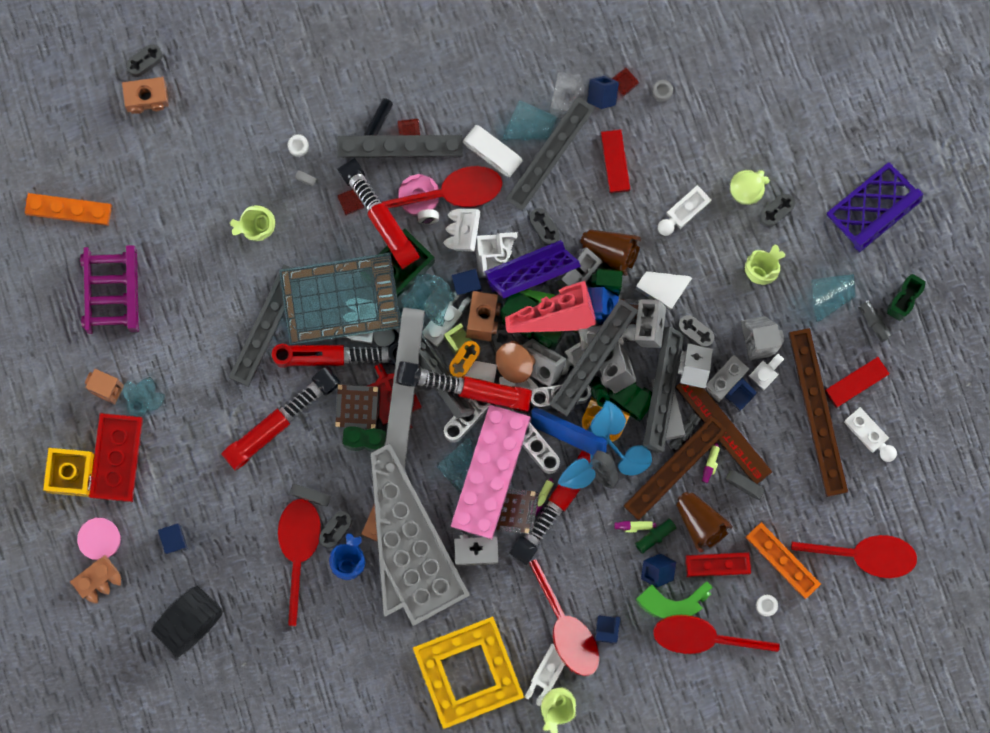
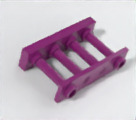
M127 245L126 252L114 255H91L89 248L84 247V254H80L81 266H84L85 316H81L82 328H85L88 334H93L92 326L124 324L130 332H139L136 247L134 245ZM123 263V265H126V272L123 275L92 276L91 264ZM123 283L127 285V293L123 295L92 297V284ZM124 304V306H127V314H124V316L92 317V305Z

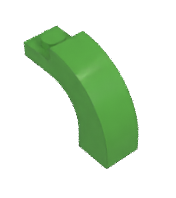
M706 581L689 598L682 601H672L662 596L651 585L635 601L644 611L658 619L674 615L693 616L703 609L698 601L700 600L703 603L711 595L709 590L713 587Z

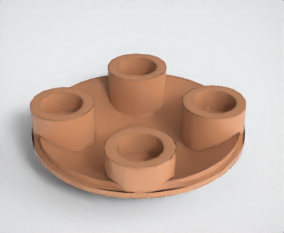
M516 341L503 344L496 353L497 369L506 380L512 383H522L531 376L533 366L535 365V358Z

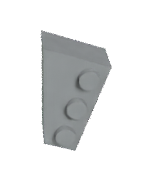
M766 316L741 320L749 361L773 357L782 346V342H784L783 331L779 330L778 324Z

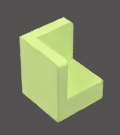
M461 323L444 334V340L455 355L465 342L472 341L470 338H466V332Z

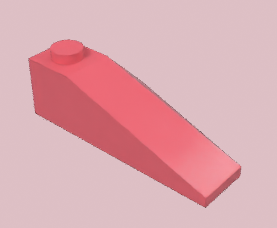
M582 281L558 290V295L550 299L546 296L541 299L540 304L534 307L527 306L505 317L507 333L576 331L596 325L595 314L586 282Z

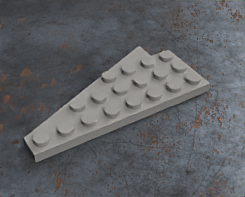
M389 443L370 453L383 614L386 617L403 607L414 626L470 596Z

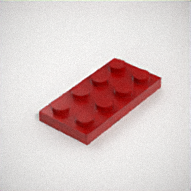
M100 413L89 498L133 502L143 424L142 417Z

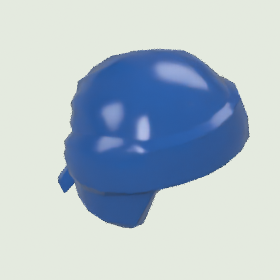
M349 533L346 535V544H340L331 551L329 565L333 574L338 578L352 580L363 572L365 557L359 546L362 542L361 537L354 538Z

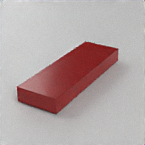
M622 130L601 132L609 194L630 191Z
M876 357L827 388L825 392L834 406L838 408L887 377L890 373L880 358Z
M750 552L685 556L686 577L751 574Z

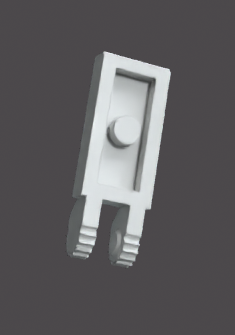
M455 291L423 330L422 333L425 338L438 348L444 340V334L455 326L472 299L469 297L465 298L460 307L456 309L452 304L460 295H457Z
M553 643L531 680L532 684L524 698L529 699L536 685L542 687L544 690L536 700L538 706H541L542 699L552 689L565 666Z

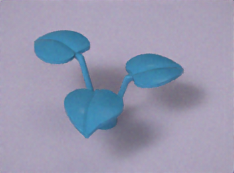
M606 401L602 409L593 418L588 431L598 437L607 439V444L622 458L617 465L621 473L628 476L640 474L650 467L652 463L651 452L643 445L629 448L625 455L618 450L611 442L609 435L620 433L625 427L626 419L616 405ZM590 454V463L587 459L583 458L569 465L560 476L558 484L572 489H581L588 486L596 475L591 462L594 455Z

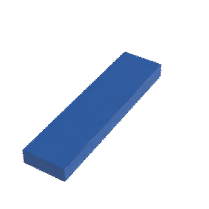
M538 407L531 411V424L534 428L591 455H594L596 451L606 453L607 439L598 437L594 433Z

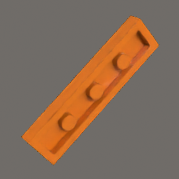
M28 193L24 213L30 216L109 226L112 205Z
M762 522L745 537L804 599H807L821 585Z

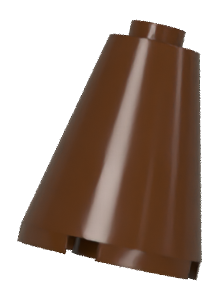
M590 229L588 232L583 233L580 243L583 244L582 248L587 247L604 264L613 270L623 271L622 275L627 276L629 273L626 270L628 268L632 269L640 251V246H637V240L641 242V238L636 235Z
M685 492L678 497L676 506L698 552H704L703 547L707 545L709 548H712L729 534L726 531L728 528L732 530L733 527L728 520L693 492L689 494Z

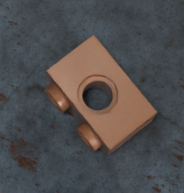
M164 77L122 82L124 103L128 112L139 114L147 109L160 111L164 107H169ZM144 93L151 94L147 100H142L141 96Z
M473 291L466 338L491 341L492 334L497 333L498 322H495L494 318L495 315L499 316L501 303H497L498 295ZM484 314L487 315L489 318L483 319L480 317V315Z
M94 369L93 373L90 372L85 380V384H87L85 388L92 395L114 405L124 388L119 379L97 369Z

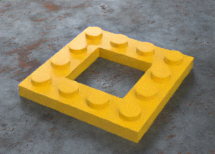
M493 617L413 647L443 729L524 698ZM481 645L496 685L456 701L440 660Z

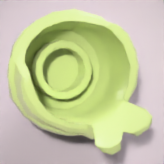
M743 170L733 176L730 183V192L737 202L751 205L757 203L762 198L765 190L764 184H768L770 181L768 177H764L763 170L757 172Z
M259 205L248 207L244 210L239 221L231 220L230 225L234 227L232 235L243 233L249 240H265L271 236L275 228L273 213Z
M777 245L772 247L770 253L762 250L753 251L745 263L746 275L755 284L767 285L774 282L780 272L779 259L784 258L785 253L783 251L779 252Z
M555 688L550 690L542 699L541 712L546 723L543 727L544 731L550 730V733H557V724L568 723L576 716V701L570 691L564 688Z

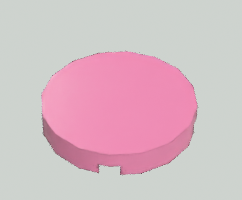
M421 174L412 175L402 182L398 198L439 190L438 185L430 177ZM439 198L404 205L402 208L409 214L418 216V213L422 210H434L439 203Z
M105 518L88 520L80 528L77 538L80 551L92 560H99L104 555L110 558L117 552L121 542V535L117 526Z

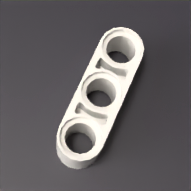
M475 125L463 140V143L470 150L507 177H511L523 162L519 155L478 125Z
M562 385L534 389L530 400L531 406L540 409L552 408L549 404ZM590 386L586 389L587 396L580 398L576 405L586 403L591 396ZM542 394L546 400L544 403L538 404L534 401V396Z
M469 399L470 404L475 409L473 420L468 422L463 420V418L457 419L453 416L444 427L446 440L452 443L460 441L488 411L489 405L492 404L488 403L485 406H480L476 400ZM456 427L460 433L456 437H451L447 433L449 428Z
M529 422V433L525 435L522 447L543 472L553 474L559 468L560 459ZM533 442H539L542 445V450L534 452L530 445ZM547 458H552L555 460L556 466L554 468H547L544 461Z

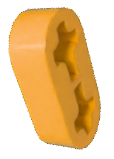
M467 341L461 346L449 365V371L453 376L462 378V376L468 373L480 354V347L476 342ZM474 345L476 354H470L467 359L464 358L467 353L465 347ZM464 360L465 363L462 366L464 372L454 373L455 368L453 365H459Z

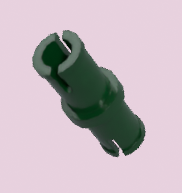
M595 376L589 384L591 395L596 399L597 404L603 407L605 402L610 400V397L601 379Z
M668 518L657 528L650 529L649 534L635 542V546L640 553L644 554L645 551L656 543L660 544L663 542L662 539L676 530L677 527Z

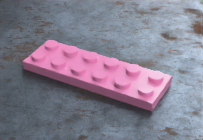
M489 405L451 523L452 528L493 539L528 429L530 416Z

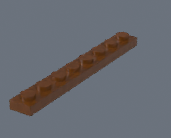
M810 328L789 332L790 344L826 497L848 493Z

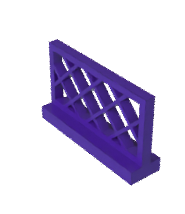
M888 162L829 210L826 215L854 244V248L860 253L920 204L923 199V193L918 188L915 189ZM889 170L894 175V181H882V174ZM869 185H879V193L866 194V187ZM881 185L894 186L893 195H882ZM896 186H905L910 192L905 196L896 195ZM854 197L863 198V207L850 206L851 200ZM866 198L878 199V208L865 207ZM881 199H893V206L889 209L880 208ZM838 210L848 211L847 220H839L834 214ZM850 211H863L862 221L850 220ZM865 212H877V219L875 221H864ZM849 224L862 225L861 232L854 236L849 231Z
M560 240L484 272L490 290L492 292L496 291L504 299L577 269L581 265L579 260L565 249L564 243Z

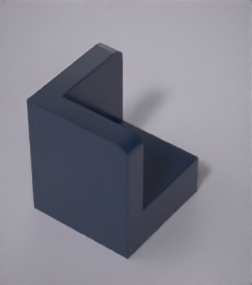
M607 76L590 79L587 102L600 109L615 106L619 82Z
M476 269L451 275L457 295L473 293V291L481 292Z
M741 378L726 394L725 398L741 411L754 398L757 392Z
M179 523L158 530L165 554L179 550H188L182 527Z
M657 554L643 560L641 579L656 588L673 581L676 561L663 554Z
M599 615L597 618L595 641L616 644L618 641L620 617Z

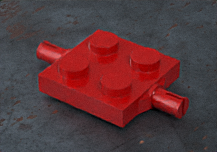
M380 363L379 367L378 365L374 366L379 378L368 386L380 387L379 418L384 426L388 424L394 373L387 374L383 364ZM414 394L412 412L422 408L416 394Z

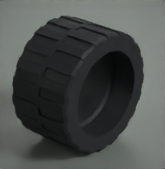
M194 586L181 595L160 616L152 627V633L176 657H179L190 650L209 632L220 619L223 610L199 586Z

